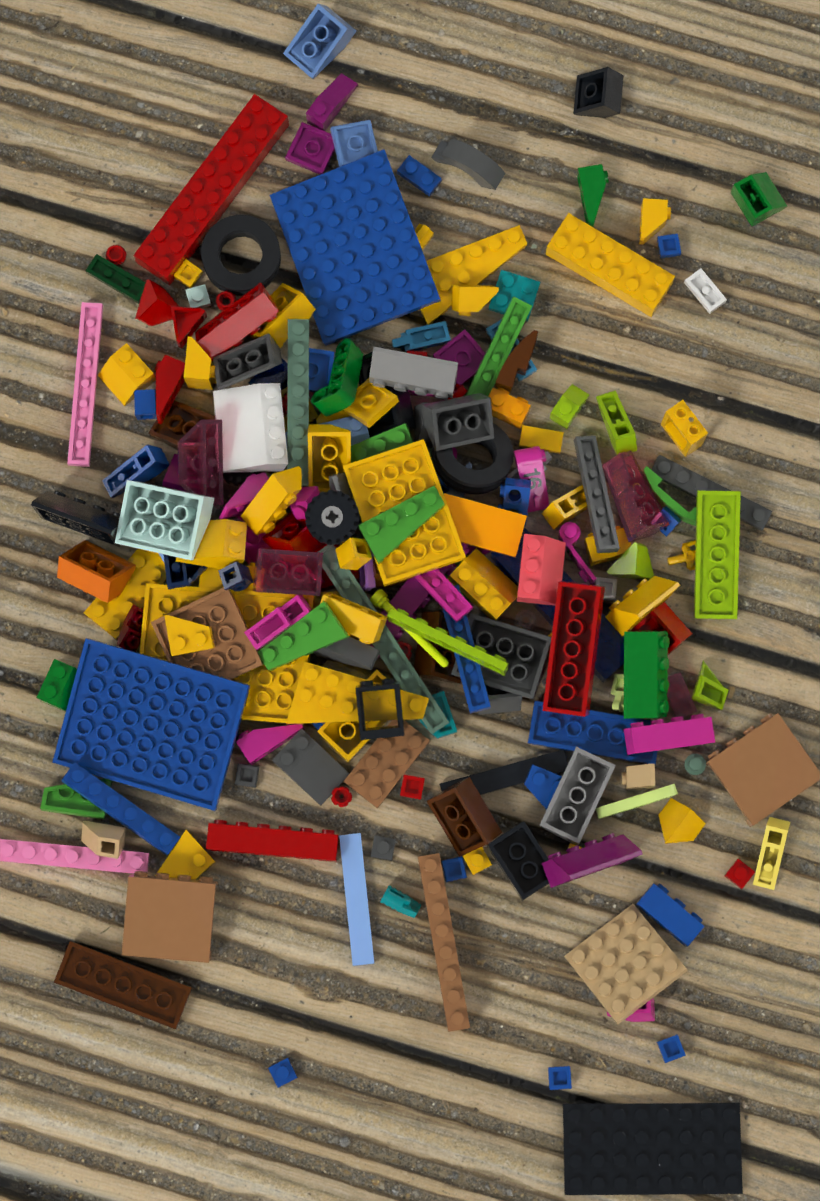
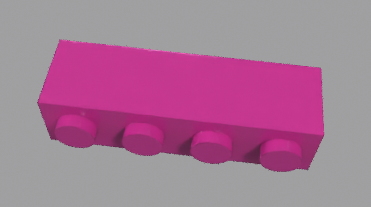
M703 714L691 715V720H684L683 716L671 718L669 723H664L663 719L653 720L651 725L644 726L643 722L631 723V728L624 729L627 755L715 743L712 717L704 718Z

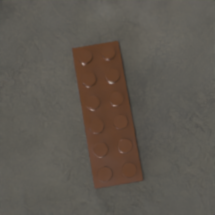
M72 941L69 942L54 980L56 984L173 1029L178 1027L192 987Z

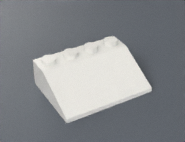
M258 383L213 391L220 472L283 471L288 465L280 383Z

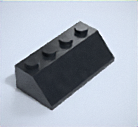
M384 346L381 347V348H384V349L395 350V351H400V352H401V348L384 347ZM373 351L363 356L359 386L369 378ZM385 386L387 390L397 395L399 402L368 428L370 438L407 423L409 430L416 428L409 390L401 392L394 390V387Z

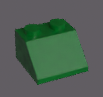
M54 659L36 698L43 703L66 712L77 668Z

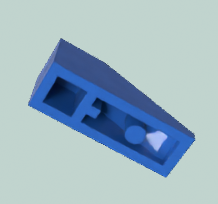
M146 445L104 478L102 482L110 498H114L125 492L127 480L144 483L156 477L170 464L162 448Z

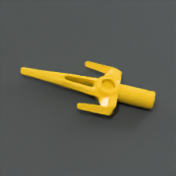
M696 540L683 543L681 548L683 554L668 557V565L671 566L685 562L687 569L690 571L695 570V550H691L689 547L695 545Z

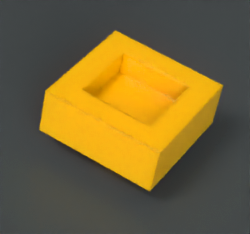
M185 259L175 272L174 278L187 287L192 288L203 274V271Z
M483 847L463 855L472 875L492 866Z

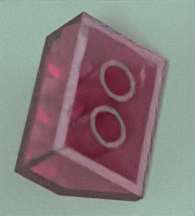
M258 548L254 569L253 591L320 596L323 553Z

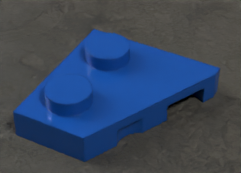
M532 764L524 785L547 810L562 776Z

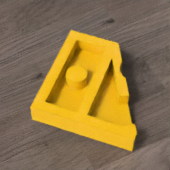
M164 615L171 656L215 648L211 627L171 615Z

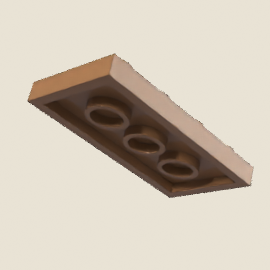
M391 720L388 726L398 725V720ZM403 720L404 736L377 738L343 781L377 809L430 742L427 737L405 720Z

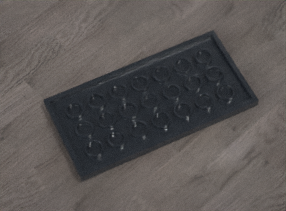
M740 1103L563 1104L564 1195L743 1194Z

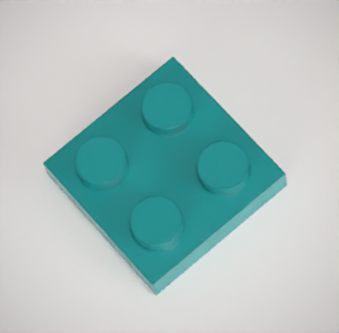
M501 270L496 287H499V292L491 299L488 310L504 315L512 297L530 304L533 308L541 282ZM532 308L525 320L526 322H528Z

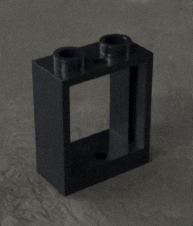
M394 678L383 679L382 683L373 684V681H361L360 685L355 688L360 739L404 736L400 681L395 682ZM394 689L398 725L366 728L362 692Z

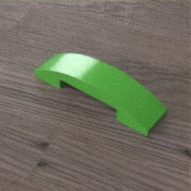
M646 466L643 469L642 477L653 498L663 508L667 506L683 522L696 526V507L690 513L658 487L663 479Z

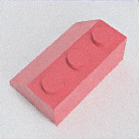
M524 534L517 602L556 605L558 582L562 581L565 542L547 536Z

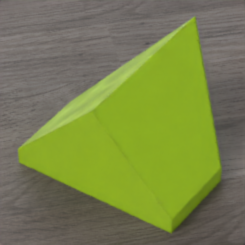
M634 542L606 572L619 578L642 580L646 578L650 580L654 573L648 548L644 544Z
M703 660L690 700L723 710L729 690L723 687Z

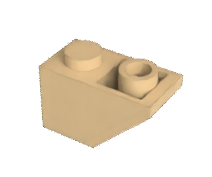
M83 821L81 841L98 856L118 859L125 846L126 827Z

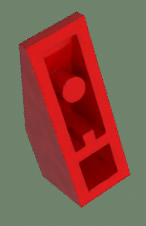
M164 355L162 361L159 360L155 367L156 416L158 423L161 425L185 382V362L168 355Z

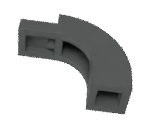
M450 139L449 142L441 141L431 157L437 163L451 165L463 170L481 187L496 190L505 175L502 168L487 155L455 139Z

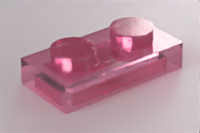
M681 672L669 676L667 699L675 717H686L696 713L697 709Z

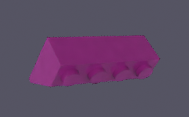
M614 833L602 837V842L597 843L595 839L584 843V848L579 849L577 845L567 849V854L561 855V852L548 856L549 860L543 862L542 866L549 885L553 888L624 863L642 855V850L624 834L615 837Z

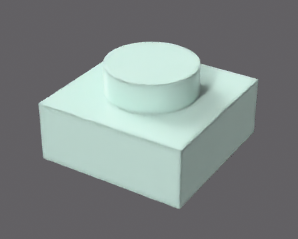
M205 284L185 290L190 308L211 306Z

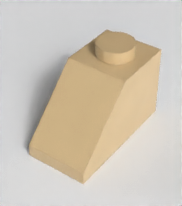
M655 764L626 766L625 772H621V784L625 785V790H651L655 786Z

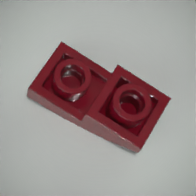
M135 604L132 605L125 618L117 641V645L121 648L134 652L137 651L141 643L144 610Z

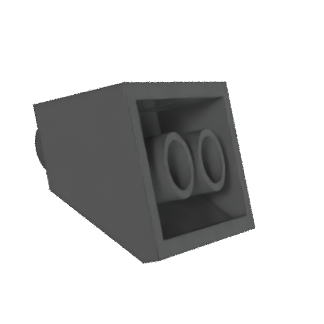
M269 333L213 357L218 390L283 364L280 347Z
M482 393L422 405L424 426L435 451L494 439L491 398Z

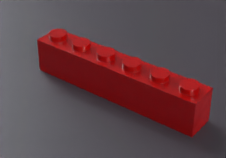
M214 820V823H208L206 849L209 851L337 862L339 835L334 834V830L322 829V833H314L312 828L303 827L300 828V831H292L291 826L281 825L279 829H270L269 824H257V827H248L249 823L236 822L235 825H227L225 820Z

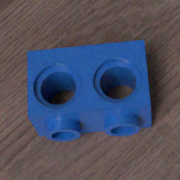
M506 477L505 485L501 484L499 497H503V504H498V508L504 510L515 509L518 511L517 513L527 516L531 480ZM518 490L520 493L517 495H513L510 493V491Z

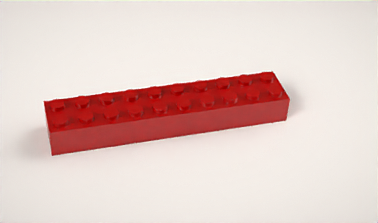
M254 94L133 256L136 263L170 286L175 279V272L185 259L189 260L203 242L207 232L218 222L288 128V116Z

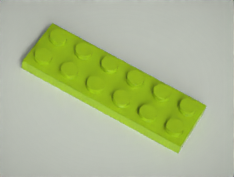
M697 490L694 584L695 619H737L741 491Z

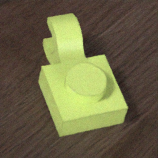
M615 674L611 689V695L615 696L612 709L623 713L624 674Z

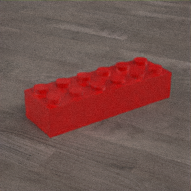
M566 581L558 582L542 711L583 717L589 715L605 586Z

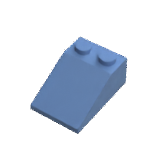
M317 4L283 54L314 79L346 47L356 33V30L328 6Z

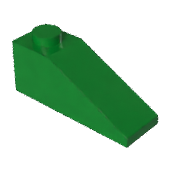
M602 164L580 167L577 171L585 222L594 227L606 183H609L608 172L603 170Z

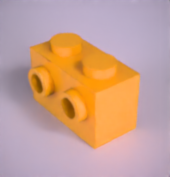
M493 387L488 396L491 398L492 416L521 430L530 412L531 405L522 397L515 398L509 395L510 393L507 390Z

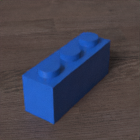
M653 883L636 905L681 944L688 947L705 927L701 924L703 920L694 912L688 913L684 909L686 905L678 898L673 900L668 896L669 891L660 883L655 885Z

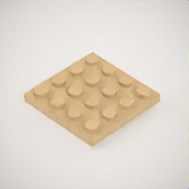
M631 904L564 956L617 1025L687 972V968L634 904Z

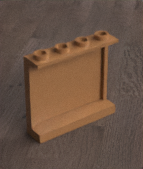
M771 713L760 720L762 723L760 726L755 728L752 725L743 732L745 736L740 740H737L735 737L725 744L727 748L721 753L717 749L707 756L710 760L706 762V765L711 767L742 811L749 827L754 826L820 780V771L779 713L775 716H772Z
M134 871V874L128 876L122 955L209 963L212 956L211 941L218 881H213L212 877H200L199 880L191 879L190 875H178V878L169 877L168 873H156V876L147 875L148 872Z

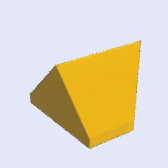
M670 798L658 814L665 844L694 841L706 824L692 809L673 798Z

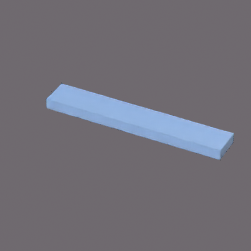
M361 833L339 835L353 966L375 964Z

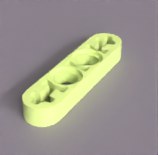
M675 784L598 807L595 811L598 819H602L676 796L678 792Z

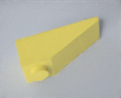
M769 817L753 885L772 890L775 889L791 822Z

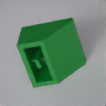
M767 172L751 174L735 183L732 187L731 195L751 227L787 208V204Z

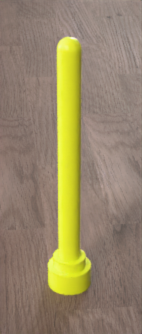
M379 589L370 598V602L375 607L383 608L387 613H389L391 608L396 610L388 602V595L382 589ZM404 629L442 667L448 666V660L427 639Z

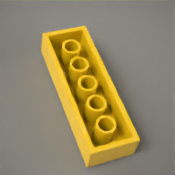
M570 213L567 214L546 248L547 256L649 317L653 316L675 278L673 274Z

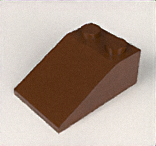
M175 400L162 425L156 420L149 431V434L154 438L204 463H207L218 442L214 415Z

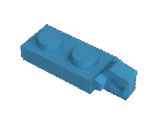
M446 321L408 329L401 333V338L392 339L393 348H401V350L405 349V352L407 350L417 351L447 344L451 341Z

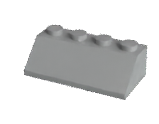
M374 347L369 381L374 386L380 388L390 386L394 387V390L401 392L411 390L415 391L414 393L417 395L426 396L427 394H432L438 399L447 400L448 398H453L458 362Z
M576 747L540 826L564 840L579 845L616 765Z

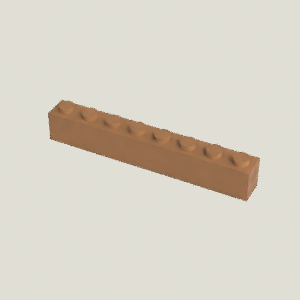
M440 854L418 857L448 1032L468 1029L470 1024Z

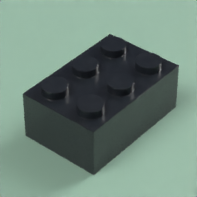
M524 821L487 844V848L522 901L549 884L542 863L549 859Z

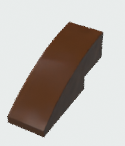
M532 331L514 348L499 372L495 388H503L508 392H512L517 373L526 375L538 338V331Z

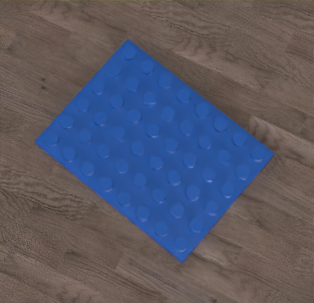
M385 150L270 195L306 297L316 309L313 312V316L325 346L441 301Z
M85 638L52 763L71 768L75 762L92 775L216 811L250 685Z

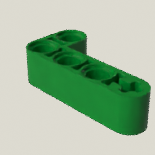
M350 338L341 341L336 348L329 385L316 391L311 398V402L326 417L349 407L356 397L363 352Z

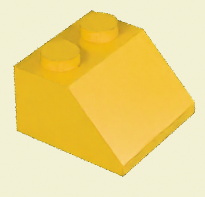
M188 337L184 379L187 387L213 390V384H217L215 366H213L211 358L193 337Z
M127 343L110 356L98 374L102 382L124 406L134 399L135 390H145L156 381L154 373Z

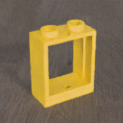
M681 400L665 412L661 426L685 457L703 445L708 432L684 400ZM689 418H693L694 421L690 422Z

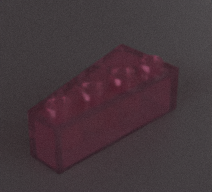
M632 451L619 453L602 465L628 542L651 537L670 525Z

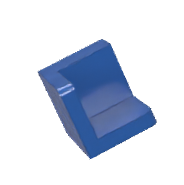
M135 390L134 405L137 420L157 419L156 390Z

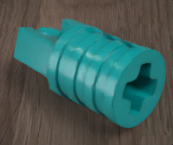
M390 885L380 903L391 907L393 910L395 909L397 912L413 918L416 917L421 907L420 903Z

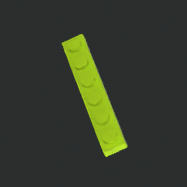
M391 608L387 615L389 622L505 676L508 670V663H506L505 658L496 654L494 656L489 655L484 648L478 645L472 647L466 644L467 641L459 636L453 638L447 635L448 632L440 627L434 629L428 626V622L421 618H416L415 620L409 617V614L402 609H397L396 611Z

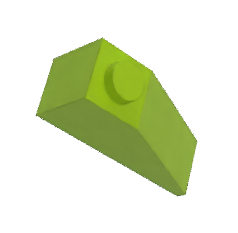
M616 390L596 396L606 430L617 457L637 451L636 434Z

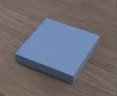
M371 120L330 128L339 167L378 152Z

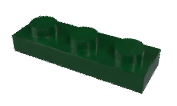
M96 254L86 269V273L139 304L146 282Z

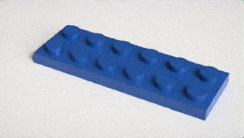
M534 701L528 744L573 752L578 747L597 756L656 765L658 751L627 755L624 729L631 728V723L643 722L644 726L651 725L652 720L640 718L627 719L622 715L590 710L589 715L586 717L542 711L543 702Z

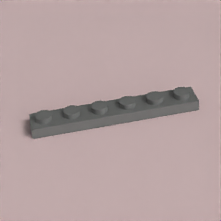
M576 436L574 445L597 553L618 552L620 547L596 436Z
M661 455L658 456L651 469L663 479V482L697 498V490L731 491ZM741 496L740 520L763 531L772 511Z

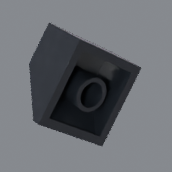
M609 67L577 75L573 114L599 118L620 114L624 75Z

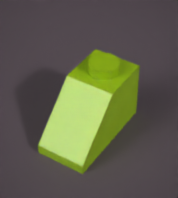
M572 384L551 411L549 419L568 429L590 395Z

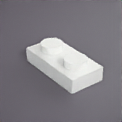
M701 268L684 281L685 285L709 314L727 301Z

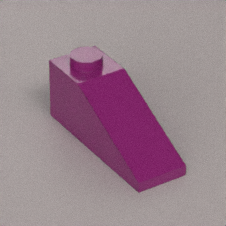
M341 73L306 112L307 123L326 131L358 87V83Z

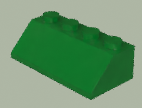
M642 630L624 632V718L667 717L669 703L667 701V691L669 689L668 647L670 644L668 631Z

